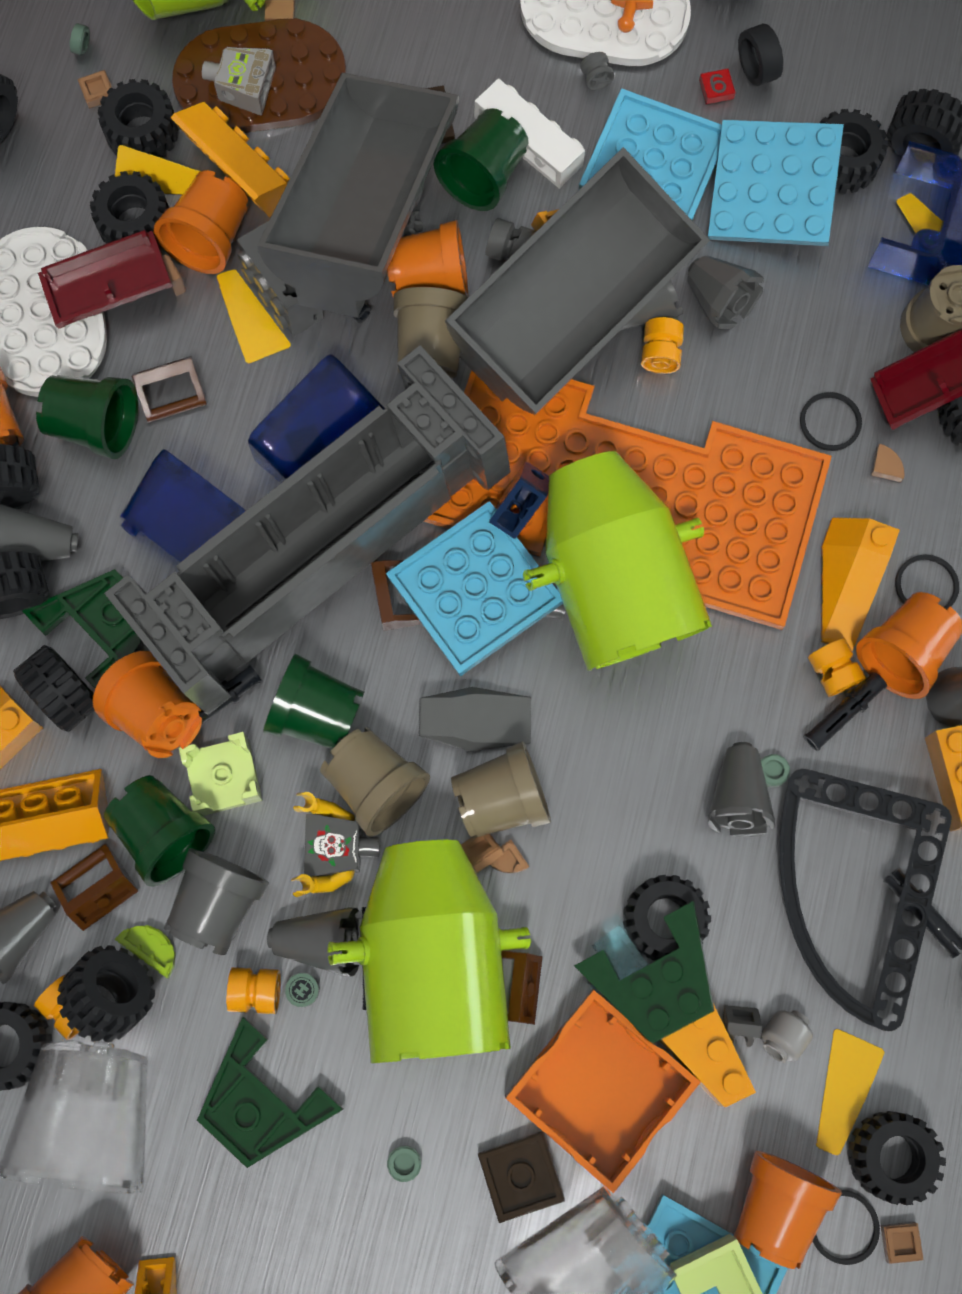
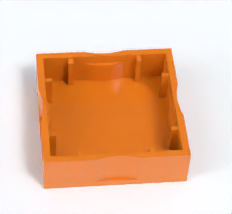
M591 990L505 1095V1098L567 1151L607 1189L614 1193L645 1154L654 1135L672 1120L701 1081L665 1050L652 1044L622 1013L595 990Z

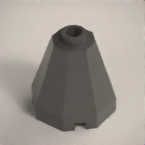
M711 256L697 258L689 266L688 283L710 322L719 329H732L738 323L733 320L738 315H741L743 319L747 317L763 293V287L759 283L764 282V277L755 270Z

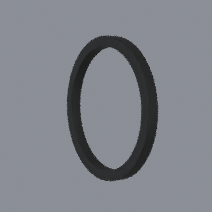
M824 392L813 396L807 401L800 415V426L804 436L811 444L823 450L837 451L850 446L857 439L862 428V417L856 404L848 397L835 392ZM823 398H835L846 403L856 417L857 425L854 435L848 441L839 445H827L817 441L809 433L805 423V415L811 404Z
M928 554L917 555L907 560L900 567L895 580L896 592L902 603L907 600L901 588L902 574L907 566L920 560L936 562L949 572L954 589L950 601L944 608L947 610L955 603L959 594V579L955 570L948 562L940 557Z
M841 1190V1196L857 1199L869 1211L874 1227L870 1245L857 1257L841 1259L826 1252L819 1243L817 1235H815L813 1243L817 1250L830 1261L842 1265H852L862 1262L872 1254L879 1240L880 1225L874 1208L866 1199L854 1192Z

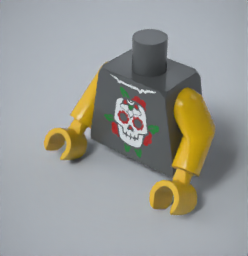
M299 792L296 796H302L305 799V806H293L294 811H310L312 814H306L304 874L291 879V881H300L303 885V890L296 891L293 895L300 897L308 893L334 892L350 882L354 877V873L360 872V857L380 856V837H361V827L355 821L352 813L334 802L315 798L310 792Z

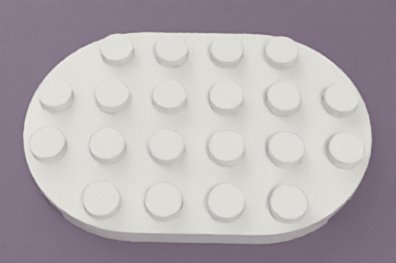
M520 0V13L525 28L545 48L559 54L578 58H585L595 52H604L609 59V63L625 66L653 64L672 54L684 40L691 16L690 0H653L652 9L635 11L633 18L635 26L630 32L624 33L619 30L617 24L623 15L624 8L612 4L611 0Z
M29 227L12 232L0 239V367L9 388L34 397H38L43 383L52 375L89 379L100 366L107 347V329L104 312L71 323L60 329L55 326L38 273L41 272L42 267L88 251L80 241H76L59 229Z

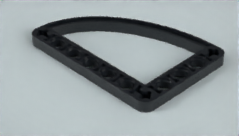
M799 769L792 773L789 778L780 831L781 884L786 914L793 937L803 960L815 980L831 999L846 1012L868 1025L883 1031L896 1030L901 1026L904 1019L952 816L950 811L939 803L809 769ZM802 776L809 777L808 783L817 786L818 779L825 780L821 788V798L814 797L817 792L815 789L806 788L805 793L799 792V786L794 784L795 780L799 781L802 779ZM839 784L845 789L846 796L842 801L833 802L827 797L826 790L830 785ZM867 792L875 794L879 801L878 807L871 811L863 809L859 804L860 796ZM800 800L916 830L872 1009L853 998L838 984L826 969L807 931L800 907L795 871V833ZM899 801L908 803L912 809L911 816L904 820L896 818L892 812L893 805ZM934 810L939 811L940 818L945 819V823H939L935 831V835H942L941 841L933 836H921L922 830L927 833L930 831L931 821L926 819V815H932ZM930 842L936 846L937 856L934 860L925 861L919 856L918 847L921 843ZM922 874L929 880V889L925 893H916L911 889L910 879L913 875ZM906 907H915L920 911L922 916L918 925L909 926L904 923L902 912ZM900 939H906L913 945V954L908 959H901L894 953V944ZM892 972L900 973L905 979V987L900 992H892L886 986V977ZM882 992L890 997L902 998L901 1006L895 1002L893 1003L892 1013L897 1015L896 1022L890 1021L888 1026L883 1025V1019L877 1016L879 1010L886 1009L888 1000L880 999Z

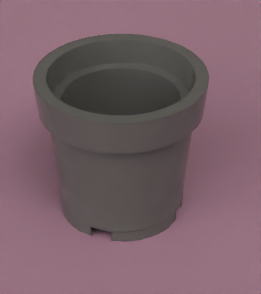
M189 848L182 866L185 869V873L164 929L170 930L169 934L194 947L203 950L204 946L207 947L209 944L215 946L213 953L226 955L254 901L261 899L269 882L259 875L223 858Z

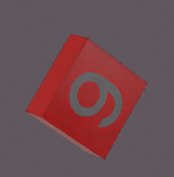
M729 69L700 74L699 82L706 105L734 99L736 93Z

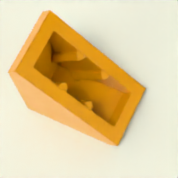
M175 1258L139 1260L135 1294H177Z

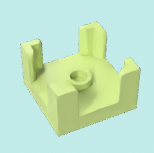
M244 732L229 735L228 739L230 741L200 749L195 744L188 745L184 749L179 748L182 764L188 771L193 794L189 796L192 812H199L205 816L263 801L250 742Z

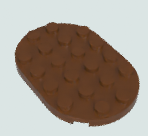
M298 18L277 19L225 26L203 32L191 40L180 52L174 65L172 83L181 110L205 102L211 109L217 106L229 118L226 122L229 127L234 129L237 126L244 133L299 126L319 119L342 72L346 73V65L338 42L325 29ZM227 47L272 50L276 69L262 115H257L218 99L214 81L202 79L204 61L220 63L223 50Z

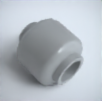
M796 1010L792 1012L777 1011L762 1031L761 1036L764 1042V1050L779 1062L797 1061L813 1039L812 1031L808 1026L809 1020Z

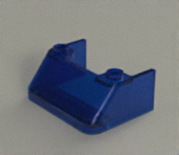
M909 141L895 173L951 189L940 232L931 229L918 231L911 242V246L882 237L869 261L868 267L929 285L942 269L952 265H962V159L956 154Z

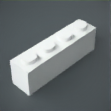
M498 78L474 101L475 119H477L482 111L494 108L503 111L501 116L509 120L513 117L521 124L528 136L529 142L523 159L559 189L583 167L585 149H583L582 144L577 139H571L565 134L555 121L548 120L542 115L536 105L531 102L528 103L519 96L513 86L506 85Z

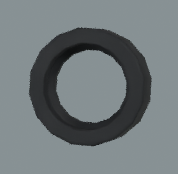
M762 23L741 32L738 39V52L747 79L753 85L760 86L781 77L784 59L775 31L768 24Z

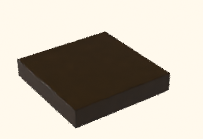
M543 1131L478 1153L499 1223L565 1202L563 1190Z

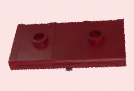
M145 230L42 267L41 272L38 273L55 326L58 329L173 287L157 239L153 231L147 233Z
M962 329L874 372V377L870 378L892 430L962 396Z

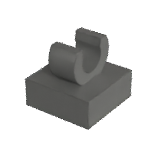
M724 1006V1025L732 1043L734 1044L735 1036H745L746 1046L751 1047L754 1038H761L762 1022L759 1010L757 1008Z

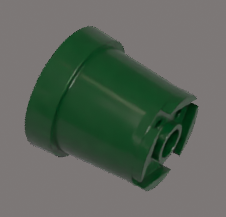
M494 108L482 111L477 119L457 139L449 141L437 152L433 162L436 177L442 187L459 203L477 211H489L497 206L506 191L507 181L527 152L526 147L529 144L528 136L521 124L513 117L509 120L501 116L503 111Z
M52 375L43 383L37 400L38 402H43L42 413L36 412L37 425L42 434L88 447L93 453L110 459H118L126 452L133 439L138 419V396L131 380L116 377H106L103 380Z
M295 653L279 685L267 716L263 733L280 738L284 734L333 749L338 744L339 738L343 739L348 735L360 704L354 702L356 696L363 698L365 691L352 687L312 667L311 661Z
M152 775L141 777L126 786L124 790L127 794L120 801L114 797L104 812L105 821L134 859L135 870L144 883L150 887L164 884L184 872L185 869L182 866L188 849L194 848L205 851L215 835L214 825L199 812H192L160 780Z

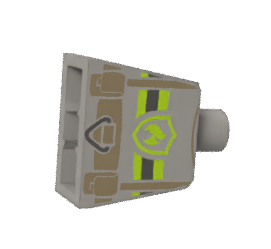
M227 47L223 50L220 63L204 61L202 79L214 81L218 99L257 115H262L276 69L273 51L270 49Z

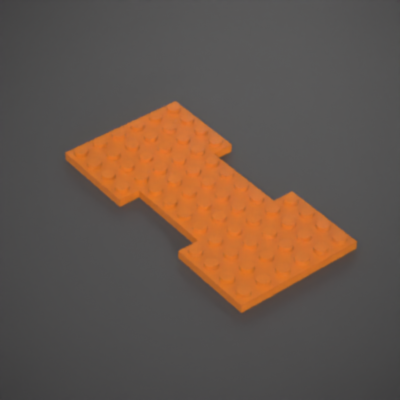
M471 370L464 393L505 437L510 473L489 490L484 489L476 480L472 479L452 495L447 503L423 522L450 529L489 501L496 508L502 494L525 462L532 464L550 476L556 470L580 459L603 452L616 451L669 508L675 525L692 520L693 518L701 520L702 524L695 526L694 529L704 527V536L683 542L682 545L705 607L783 630L830 465L831 455L712 421L704 448L587 414L594 386L573 379L533 415L522 410L507 398L502 402ZM548 495L517 536L530 554L541 557L546 541ZM512 504L510 511L519 513V508Z

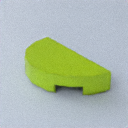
M149 925L135 926L123 930L114 939L164 977L170 978L175 967L176 952L172 941L163 931Z

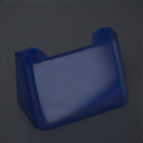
M329 354L257 425L249 436L248 445L254 461L282 483L378 406L383 410L385 407L333 354Z
M162 449L154 458L122 511L120 519L123 523L120 526L134 538L138 534L142 537L146 536L178 562H182L246 510L172 453Z

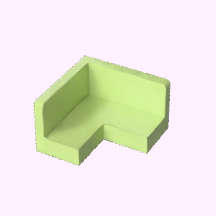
M731 1234L667 1265L680 1294H701L715 1286L719 1294H762L738 1240Z

